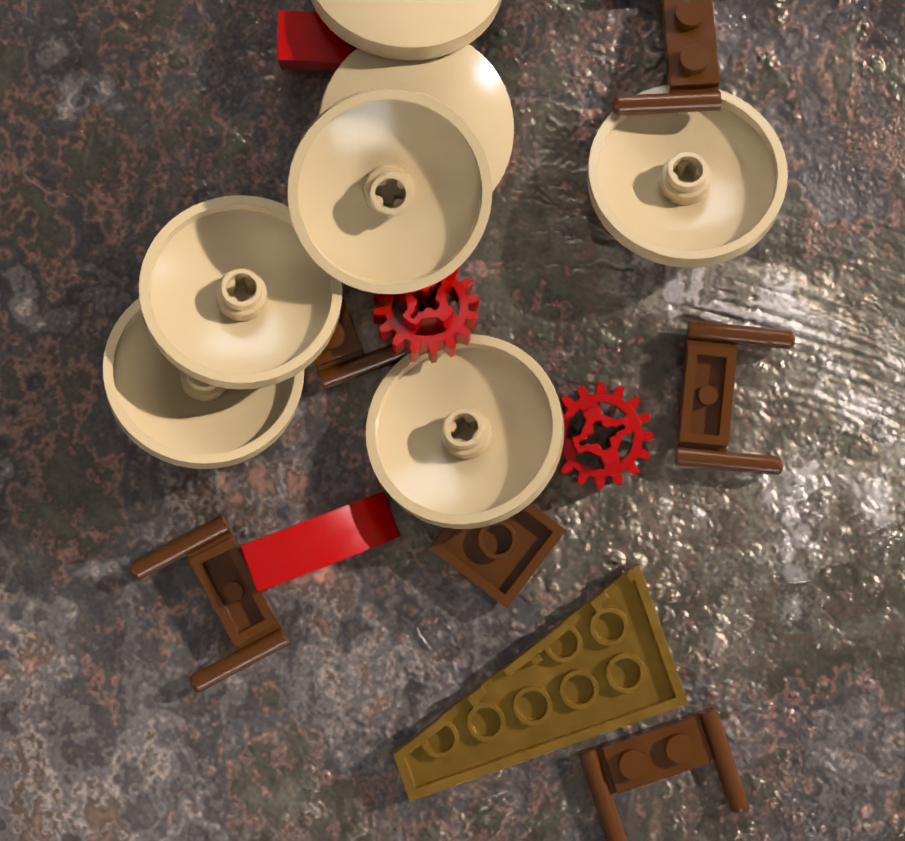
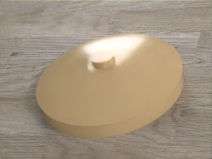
M311 0L322 21L342 40L367 53L397 60L431 59L453 53L467 46L489 27L501 4V0Z
M468 44L453 53L436 58L397 60L376 56L357 48L340 63L326 85L318 116L339 100L370 89L402 88L431 96L452 109L474 132L486 155L492 179V192L504 175L510 160L514 139V119L510 99L500 76L479 51Z
M668 85L654 87L636 95L668 93ZM719 89L722 98L720 111L621 116L616 115L612 111L597 131L590 150L587 185L592 206L599 220L620 244L633 253L655 263L681 268H698L732 260L751 249L766 235L776 220L785 197L788 180L787 161L782 144L769 122L742 99Z
M376 88L361 91L339 100L320 114L308 127L291 161L288 175V207L291 221L301 244L309 256L325 272L338 281L362 291L377 294H403L429 287L441 281L459 268L471 255L488 223L492 203V179L489 164L479 140L465 121L452 109L431 96L417 91L402 88Z
M232 195L217 197L184 210L171 219L154 238L147 250L140 271L139 299L146 328L159 351L168 361L188 376L201 382L227 389L267 387L287 380L304 370L322 353L329 343L337 326L342 304V282L325 272L309 256L295 232L289 207L282 203L257 196Z
M139 298L124 311L113 327L106 344L103 359V380L106 397L115 420L121 429L135 444L150 455L176 466L193 469H217L232 466L253 458L267 449L283 434L290 424L300 402L304 383V370L280 383L256 389H227L213 386L188 376L168 361L153 342L143 319Z
M471 334L468 345L456 341V355L453 357L447 355L444 350L438 351L436 363H431L427 353H420L416 362H411L410 353L404 356L392 367L378 386L366 421V446L373 471L387 493L399 506L416 518L433 525L452 529H473L493 525L512 517L527 507L539 496L552 478L559 463L564 442V420L560 401L554 385L543 368L530 355L515 345L498 338Z

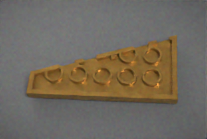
M636 563L394 751L393 755L409 801L689 704L640 564Z

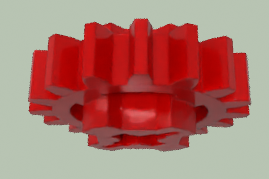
M457 268L452 274L441 281L417 291L403 294L374 293V305L378 308L373 309L374 324L381 325L379 327V338L381 341L394 338L392 352L397 355L404 348L409 349L411 362H416L420 353H427L431 363H436L438 351L444 350L450 357L455 356V342L458 341L461 344L468 345L471 337L469 329H477L479 315L475 311L479 308V296L470 295L473 287L471 278L458 281L459 268ZM451 296L457 303L459 309L458 316L454 314V308L449 305V298ZM395 304L399 306V311L403 313L400 324L393 313Z
M604 382L596 383L594 394L589 395L588 390L582 385L577 387V401L574 402L567 396H563L560 399L566 410L563 413L564 442L561 453L565 462L559 471L562 474H566L573 469L578 471L575 483L583 485L588 476L593 477L594 486L597 489H603L605 477L609 476L616 486L622 485L621 472L626 470L632 475H637L639 469L634 463L636 457L649 459L651 455L648 451L641 448L642 441L654 439V433L642 431L641 424L651 418L650 414L637 415L634 409L638 406L640 399L634 397L627 402L622 400L624 391L622 386H617L610 395L606 394ZM597 403L612 405L625 416L618 419L608 417L602 414ZM579 410L582 419L581 426L577 435L567 439L569 423L574 414ZM596 421L600 428L620 427L619 430L612 432L611 436L605 439L607 447L604 449L598 443L579 445L580 441L587 439V436L594 432L592 424ZM631 433L630 447L626 455L620 460L617 449L623 436ZM582 452L590 453L597 457L602 469L588 467L579 462L574 455Z

